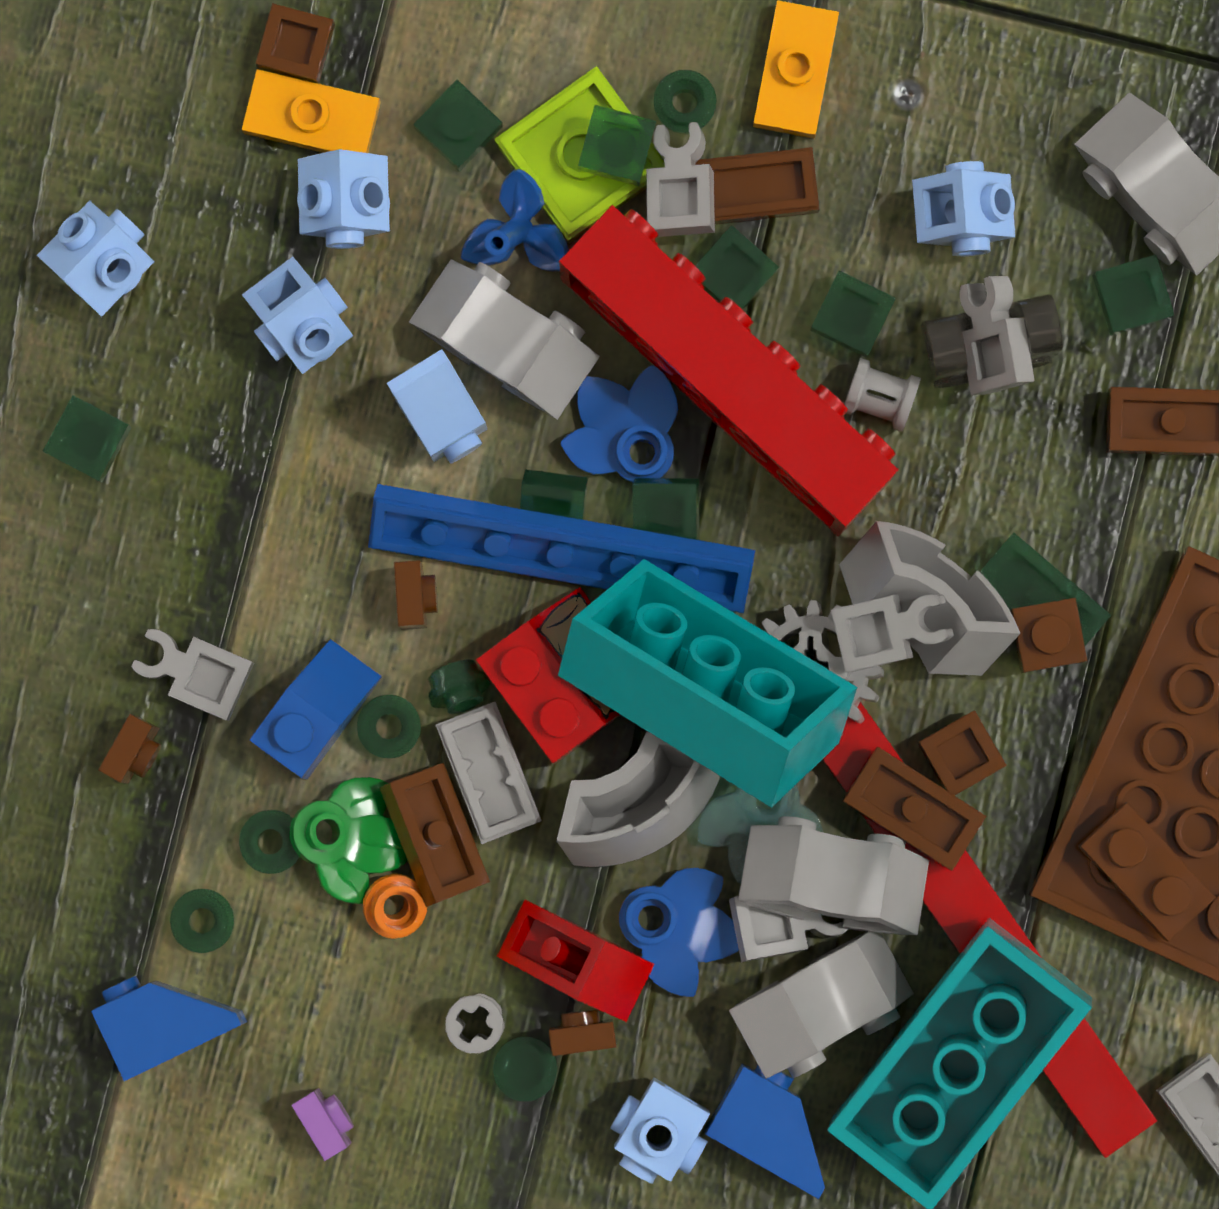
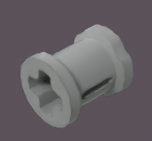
M860 358L844 403L848 408L847 414L851 415L855 410L890 421L894 430L903 432L921 378L911 375L905 380L870 368V361ZM871 389L889 395L896 399L889 400L867 392V390Z
M482 993L461 997L449 1009L446 1017V1033L449 1040L457 1049L466 1053H482L491 1049L499 1041L505 1028L501 1006L492 997ZM481 1006L489 1012L486 1024L493 1030L488 1037L478 1033L470 1040L462 1034L465 1023L458 1016L462 1009L473 1013Z

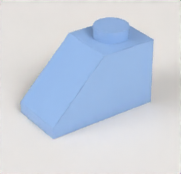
M442 349L387 382L395 401L433 462L446 456L449 463H454L482 445L478 435L487 430L486 422Z

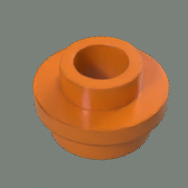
M389 874L377 879L368 888L363 900V914L367 923L376 933L386 938L396 939L412 934L421 926L427 913V907L416 881L402 874ZM390 896H403L404 905L398 913L393 915L384 913V903Z

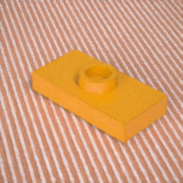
M777 0L753 127L815 139L839 12Z
M257 69L242 132L247 135L322 153L338 149L368 153L381 101L377 97Z

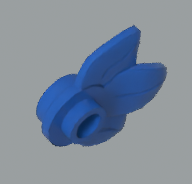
M650 365L638 376L630 391L610 380L586 376L578 390V409L585 427L575 430L561 441V446L568 458L576 467L587 473L599 475L617 472L622 478L635 484H649L662 478L668 472L673 462L674 447L668 432L678 412L676 395L664 373L654 365ZM638 442L649 443L655 452L653 459L647 464L635 463L630 457V449L634 444Z
M683 869L674 873L661 887L645 886L636 889L626 897L619 912L620 927L626 939L634 946L642 949V958L655 964L649 975L650 979L668 992L679 996L693 997L696 994L699 982L698 962L723 959L739 951L733 920L722 910L713 906L719 897L724 879L722 876L706 869ZM646 906H657L663 913V923L656 930H646L639 923V913Z

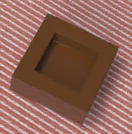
M272 3L256 60L257 68L319 84L335 28L334 20Z
M420 560L394 562L398 626L402 630L427 628L426 613H438L435 575H424L423 564Z
M1076 598L1010 610L1020 631V635L1015 639L1021 673L1087 661Z
M975 710L917 742L942 787L954 796L1007 766Z
M129 714L98 770L120 783L129 784L134 774L143 778L160 751L161 744L153 741L160 728L139 716Z
M598 1009L560 1014L562 1026L549 1028L552 1056L617 1047L613 1019L600 1021Z

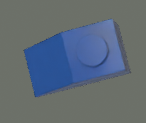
M330 639L285 690L250 738V741L300 778L308 780L379 683L382 676Z
M137 976L101 992L106 1004L91 1011L124 1081L247 1023L242 1010L160 981L150 982L141 986Z
M742 1063L705 1127V1134L819 1199L825 1186L801 1099L797 1094L788 1090L794 1079L782 1071L766 1079L759 1065L753 1070Z

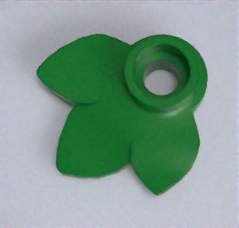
M362 777L342 781L335 787L326 801H315L304 805L297 811L291 822L290 839L294 850L303 860L315 865L323 890L334 899L342 902L363 904L364 896L369 888V873L392 871L408 861L392 820L383 817L387 806L380 787L388 783L381 779ZM320 821L327 822L332 829V837L327 844L321 843L316 836V827Z

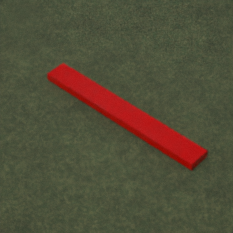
M861 702L857 707L862 712L865 720L859 724L848 716L839 744L822 759L845 793L848 792L877 746L903 762ZM861 814L874 834L895 836ZM908 843L905 844V849L929 860L923 903L959 954H961L987 919L991 918L1040 956L966 850L954 869L950 871ZM1084 1018L1042 1072L1102 1157L1107 1158L1156 1123L1157 1119Z

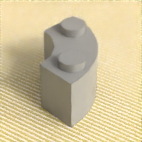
M1129 92L1074 144L1089 165L1082 174L1089 185L1100 196L1107 200L1113 196L1127 213L1148 233L1144 237V241L1148 248L1162 262L1171 265L1175 260H1178L1187 269L1198 275L1219 255V176L1191 150L1168 118Z
M451 259L409 320V323L469 366L473 363L503 382L502 387L558 420L600 357L580 341L585 331L575 322L557 311H553L551 316L547 318L506 292L511 284L510 281L486 264L479 262L473 270Z
M876 521L839 564L852 604L899 594L902 612L908 611L912 602L921 596L931 594L944 595L946 603L930 607L924 615V622L927 628L935 632L952 628L954 636L948 641L938 644H924L912 638L909 639L910 645L919 654L929 674L982 676L1020 635L1015 619L1006 603L991 583L978 570L970 576L955 562L940 553L946 546L942 542L906 526Z
M647 731L637 753L619 770L596 780H571L557 843L571 863L576 866H611L640 859L669 844L696 820L712 797L720 776Z
M790 816L779 817L778 825L751 826L738 901L799 920H804L805 911L844 918L842 928L886 934L918 935L929 860L905 849L906 841L886 834H869L867 841L844 838L817 831V824L813 821Z
M866 931L808 963V966L781 982H773L729 1009L766 1079L785 1069H788L792 1078L798 1077L825 1062L827 1059L822 1050L862 1026L866 1035H870L900 1018L896 1007L914 993L881 933Z

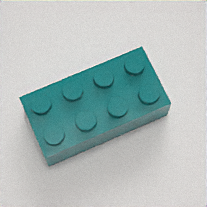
M645 559L572 619L558 676L771 808L839 744L858 688Z
M988 918L833 1115L827 1131L926 1209H933L1092 1008V997L995 921Z

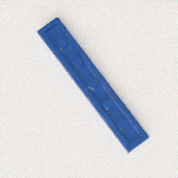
M377 484L374 494L368 548L601 589L610 588L645 559L728 610L738 613H744L755 550L381 484Z

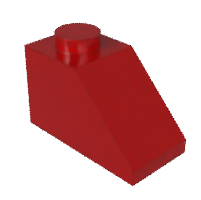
M526 899L497 955L498 958L566 995L627 1022L655 965L637 954Z

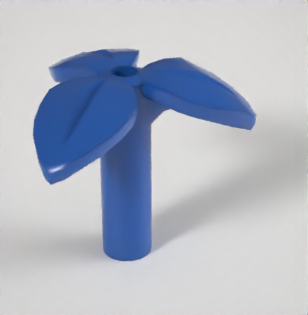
M521 169L513 170L504 179L499 194V201L511 220L506 223L496 219H486L481 222L466 239L461 251V259L477 265L479 262L487 266L507 261L515 247L523 242L527 258L532 265L546 271H560L559 260L569 251L566 239L555 225H532L530 220L545 204L542 191L528 173Z

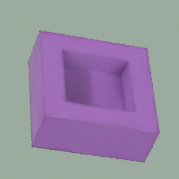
M317 1088L292 1104L293 1109L324 1161L346 1149L352 1143L346 1132L352 1129L354 1125L335 1094L325 1099L320 1089Z

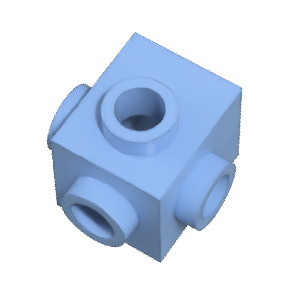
M338 149L299 158L297 202L299 207L300 235L326 237V247L349 249L364 246V237L390 232L388 156Z
M966 161L946 165V172L912 180L917 243L952 246L953 256H975L991 252L990 242L1015 237L1013 214L1015 201L1011 189L1010 174L984 171L983 162Z
M90 200L79 212L72 214L62 223L58 234L37 255L101 317L122 295L135 288L142 274L155 262L137 245L144 236V233L118 209L108 217Z
M293 256L242 294L263 322L261 326L254 330V333L276 361L287 354L302 374L315 364L328 359L339 346L353 336L339 317V314L348 308L325 277L315 284Z
M653 1077L640 1101L631 1095L627 1097L610 1129L620 1134L614 1144V1149L624 1154L619 1165L653 1184L657 1175L671 1182L678 1169L689 1174L707 1144V1140L698 1136L710 1115L709 1110ZM655 1125H663L670 1130L671 1135L665 1143L654 1144L646 1136L648 1130Z

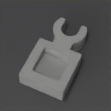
M697 122L689 123V140L680 148L670 147V134L665 125H657L654 131V145L664 160L665 167L646 169L647 222L657 231L658 237L715 233L714 171L709 164L695 165V162L703 155L706 145L705 136Z
M989 276L984 278V283L961 285V305L965 313L972 318L973 329L960 332L971 395L991 394L1034 382L1024 318L1009 317V309L1013 301V287L1009 277Z
M899 594L832 609L831 612L845 672H854L913 658L909 639L912 638L924 644H938L951 639L954 636L952 628L935 632L927 628L924 622L926 611L932 606L945 604V596L940 594L921 596L914 600L909 606L908 611L902 612Z
M148 629L145 637L162 645L164 657L159 664L154 666H148L143 662L134 660L131 667L138 674L151 679H159L167 675L174 677L175 679L168 696L229 721L254 663L196 637L192 638L187 652L184 653L179 651L175 640L170 635L160 630Z
M739 896L729 899L741 963L807 950L806 931H810L821 938H833L849 930L842 928L843 922L837 924L825 922L821 914L805 911L804 920H799L738 901Z

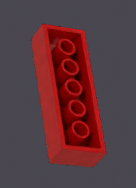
M611 205L559 260L561 281L648 362L664 373L666 378L839 537L898 472L899 469L891 463V459L896 455L894 450L871 429L867 428L862 434L854 429L844 419L848 408L829 389L820 384L813 391L801 380L796 372L801 365L779 343L772 340L767 347L751 333L749 328L753 324L752 319L735 302L725 296L718 303L708 294L702 285L706 280L705 276L691 261L680 253H677L672 259L668 257L655 241L659 234L641 215L633 209H630L623 215L617 208Z

